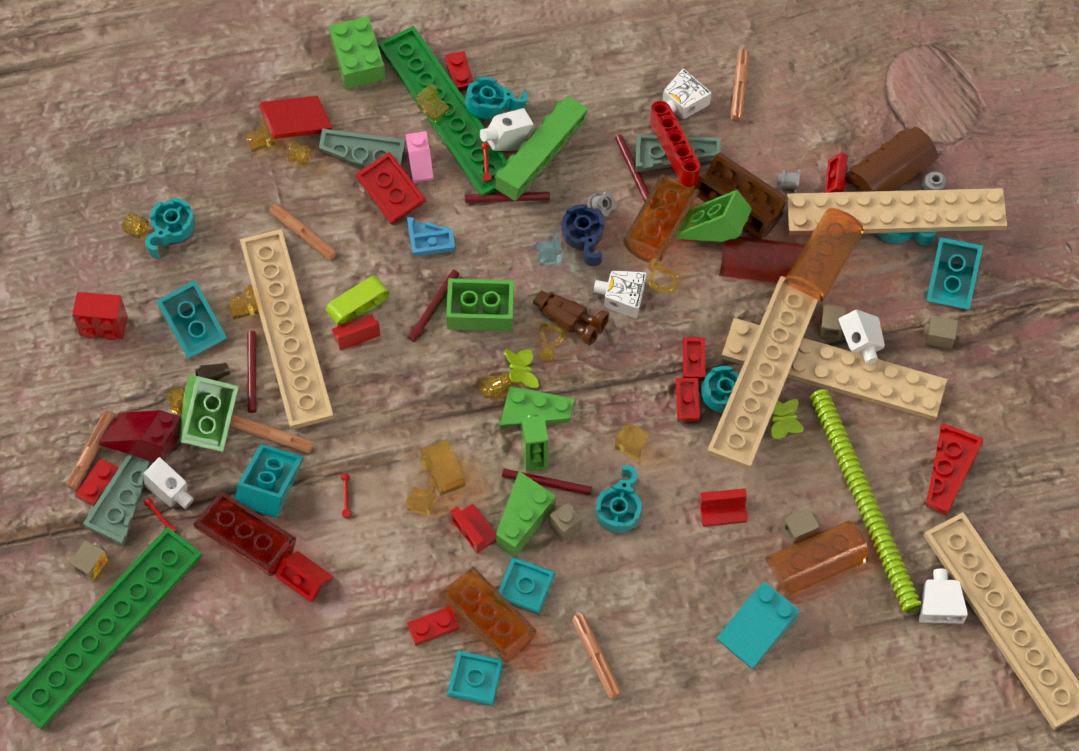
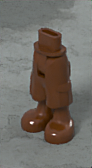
M541 290L533 300V304L540 307L539 311L569 333L577 332L582 337V341L587 345H592L596 341L598 334H601L605 329L610 313L606 310L599 311L596 316L587 314V308L576 301H570L552 292L548 294Z

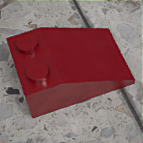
M162 410L119 413L100 440L99 445L151 462H155L159 457L165 461L180 438L181 416Z

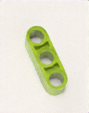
M374 275L332 300L325 310L336 325L340 326L354 321L388 298L390 292L380 279Z

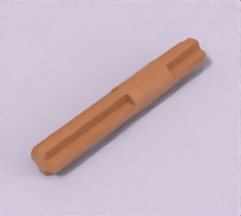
M740 49L737 53L730 117L733 121H741L743 117L749 51Z
M275 203L270 208V212L274 217L326 259L333 260L337 255L334 248L278 203Z
M108 410L103 412L66 482L68 488L75 491L79 489L101 447L99 445L100 440L116 418L113 412Z
M232 415L230 427L307 454H310L314 444L310 440L237 415Z
M580 613L573 616L572 622L610 699L618 697L621 690L585 615Z

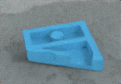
M407 217L413 257L455 252L451 228L436 226L430 222L424 224L414 221L412 217Z

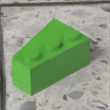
M520 471L518 472L496 533V545L513 557L517 556L556 507V496Z

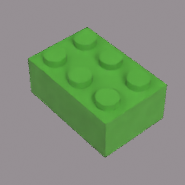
M369 16L329 25L330 39L345 89L386 79L384 63Z
M448 278L446 312L448 330L513 331L514 280Z

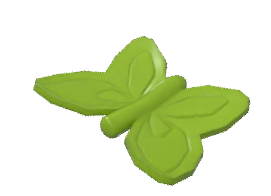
M504 350L508 361L511 363L509 366L512 369L509 376L510 380L515 383L522 382L529 388H538L537 378L530 373L532 368L527 367L533 359L532 351L522 350L515 354L510 350Z
M798 399L789 400L784 404L779 400L777 401L772 413L775 415L772 417V421L778 422L774 423L770 430L773 439H781L788 432L797 434L804 431L800 422L795 420L797 415L794 413L798 408Z

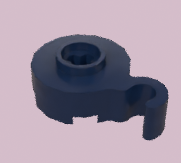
M586 204L575 205L569 208L561 221L562 238L571 247L584 250L583 259L587 265H600L602 263V252L593 253L604 234L602 214L598 209L589 208Z

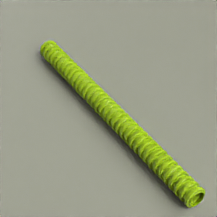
M827 389L815 391L810 396V400L813 402L816 413H818V418L821 419L820 423L823 425V430L826 431V436L829 437L828 441L831 443V448L834 450L833 453L836 455L840 468H842V473L845 474L844 478L847 480V485L850 486L849 490L853 492L852 496L855 498L858 510L861 511L860 515L864 517L863 522L867 523L866 528L869 530V535L872 536V542H875L874 547L877 548L876 552L880 555L879 559L883 561L882 566L886 568V574H889L888 579L892 580L890 584L894 587L893 591L897 593L896 598L900 600L899 605L903 606L902 611L904 613L913 612L920 608L922 602L918 600V594H915L916 589L913 588V582L909 581L911 577L907 575L908 571L904 568V562H901L902 557L899 555V550L895 549L897 546L893 543L894 539L890 536L891 532L887 530L888 525L884 524L885 519L882 517V512L879 511V505H876L877 500L873 499L875 496L871 493L872 489L866 480V475L863 474V469L860 468V462H857L858 457L855 456L856 452L853 450V445L850 444V439L847 437L848 434L842 425L841 419H839L840 416L834 407L829 391Z

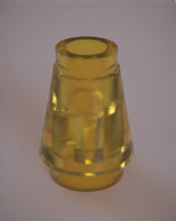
M510 372L484 378L480 382L482 394L486 398H495L514 384L510 380Z

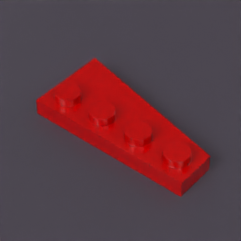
M941 422L926 501L927 508L948 515L983 444L984 438Z

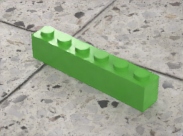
M566 96L562 102L559 101L555 105L552 114H547L542 121V125L532 131L530 139L522 142L516 155L512 154L506 166L497 171L495 175V189L516 201L585 122L588 108L569 96Z

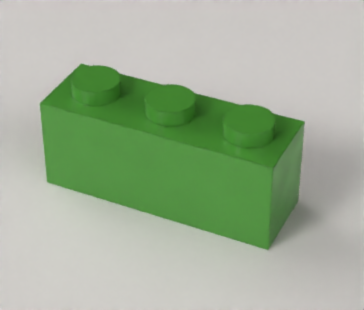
M529 415L526 418H522V452L525 470L528 472L548 469L549 440L544 415Z

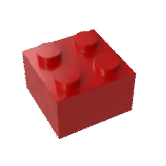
M77 292L72 316L80 336L89 339L94 337H101L107 340L124 339L128 315L121 295Z

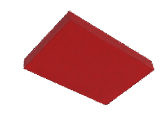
M318 96L260 102L259 108L273 139L321 134L322 129L332 130V125Z
M390 151L355 174V178L391 225L426 203L425 197Z

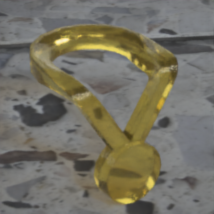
M653 257L648 266V270L651 271L648 286L661 293L673 292L679 284L677 274L670 269L660 266V260ZM656 269L670 274L674 278L673 285L661 287L655 283L653 278Z
M541 324L539 330L545 347L540 350V357L544 361H550L554 357L553 348L567 336L566 330L559 326ZM544 329L557 331L561 335L549 346Z

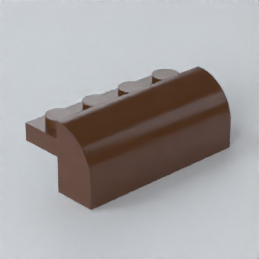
M914 126L909 131L902 130L898 132L894 138L883 143L874 153L867 155L862 162L851 167L850 171L846 173L845 181L859 186L861 192L896 191L937 160L939 156L930 137L922 129Z
M721 152L717 153L708 172L699 176V182L694 187L692 194L704 202H708L738 190L752 208L743 228L759 239L765 237L783 215L782 210L789 198Z

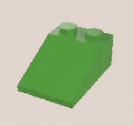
M735 190L688 209L675 237L685 240L716 242L736 239L741 235L752 208L740 192Z
M189 375L183 398L179 442L223 452L239 386Z

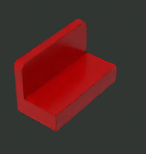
M373 314L331 329L339 350L381 336L379 323L377 320L375 321Z
M746 488L700 493L699 506L702 525L706 527L746 523L748 521Z
M474 504L469 505L462 511L458 506L450 510L451 521L477 554L496 542V532Z
M298 551L283 558L275 575L276 578L309 602L316 600L322 585L331 581L333 577Z

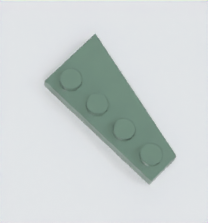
M637 134L635 172L672 167L656 135ZM686 136L699 162L713 161L715 155L721 152V138Z
M128 454L84 521V528L124 546L144 487L143 473L151 466L152 462Z

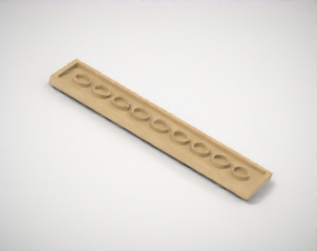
M1003 188L787 194L789 198L787 201L789 235L1006 230L1007 228Z
M282 229L240 239L290 430L334 419Z
M780 276L708 447L707 455L750 470L820 298L821 290Z
M734 318L721 359L743 365L760 325ZM803 338L787 376L789 379L936 421L947 382L945 378L879 359L875 363L865 364L861 354Z
M964 512L926 531L923 535L951 578L960 582L963 596L1052 729L1055 730L1078 717L1079 681Z

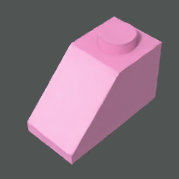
M427 132L405 134L413 183L434 180Z

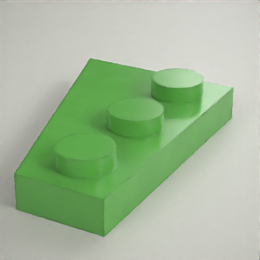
M509 386L500 429L516 425L522 427V418H526L529 415H544L546 424L570 422L575 399Z

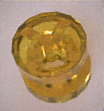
M293 141L289 147L288 161L292 163L297 161L305 166L310 156V145L305 144L302 146L298 142Z
M131 212L123 221L122 231L132 233L133 237L140 239L145 234L149 222L144 218H138L137 214Z
M174 387L167 394L170 409L176 414H182L183 402H179L184 398L185 388Z

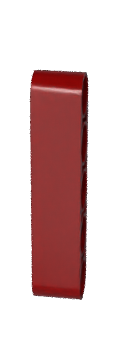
M656 101L651 106L650 124L681 184L687 187L696 186L699 182L700 162L670 105L665 101Z

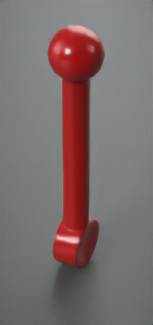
M486 142L481 145L484 151L485 174L483 175V181L489 183L491 181L488 165V149L490 146Z
M348 473L341 475L344 497L343 518L351 516V512L348 509V480L350 479Z
M146 498L144 501L145 506L150 507L162 523L176 533V527L167 522L153 505V500Z

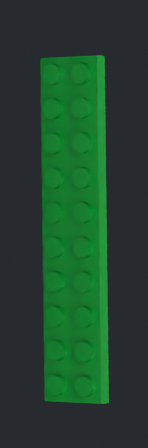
M412 26L379 42L378 47L477 193L482 197L498 191L495 189V175L500 168L506 166L507 159L501 151H494L491 146L489 147L488 165L491 181L485 183L483 181V175L485 174L484 151L481 145L485 142L488 143V141L483 142L480 138V130L485 127L478 117L471 114L466 108L464 97L416 28Z
M166 527L5 699L7 703L42 731L203 557L202 553L169 527Z

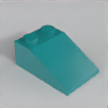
M940 237L926 301L970 310L983 246Z
M196 280L156 300L159 310L188 359L227 338Z
M260 444L237 484L235 505L278 518L286 504L303 456Z
M764 581L747 599L716 640L748 667L753 669L797 622L800 610Z

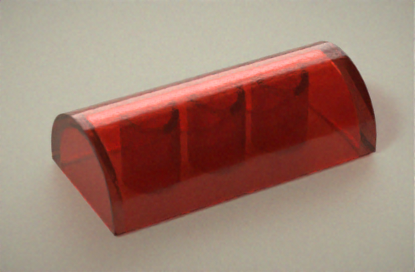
M743 236L733 240H726L723 242L719 276L778 283L780 276L806 285L811 245Z
M223 491L193 524L195 529L269 576L277 573L283 558L292 554L296 543V537Z

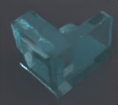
M553 232V240L536 243L540 266L561 262L562 248L558 232Z

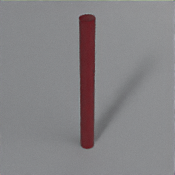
M617 135L615 137L617 145L646 207H650L654 204L640 172H635L636 163L623 135Z
M550 192L523 193L516 201L550 200ZM503 193L486 194L482 197L480 194H465V203L514 201Z
M452 270L409 334V340L412 342L417 340L448 293V278L457 279L459 276L458 271Z
M252 330L247 332L248 413L257 412L256 332Z
M503 468L502 477L516 480L519 471ZM521 472L542 486L591 495V486Z

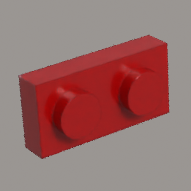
M465 51L445 55L450 79L459 92L466 91L468 85L474 81Z
M841 152L828 160L824 193L843 192L846 171L848 169V155Z
M683 337V378H698V381H704L705 338Z
M676 378L677 422H699L698 378Z
M101 458L75 493L76 497L94 507L119 468Z
M451 606L407 622L415 646L459 630V625Z

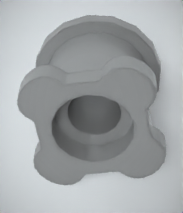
M783 169V173L779 172L777 185H780V190L783 188L794 189L793 194L797 193L801 169H797V173L787 172L786 169Z
M939 172L928 173L925 181L921 183V188L924 190H944L946 178Z
M604 191L603 195L599 193L591 195L588 207L594 210L598 209L602 216H609L610 211L617 208V202L613 200L610 191Z

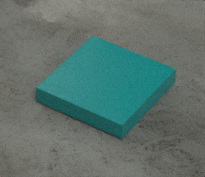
M512 557L497 592L496 600L539 615L556 572Z
M458 650L447 697L493 707L504 660Z

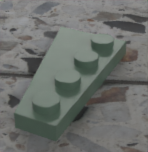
M322 129L319 150L363 168L390 151L402 167L406 141L405 139Z

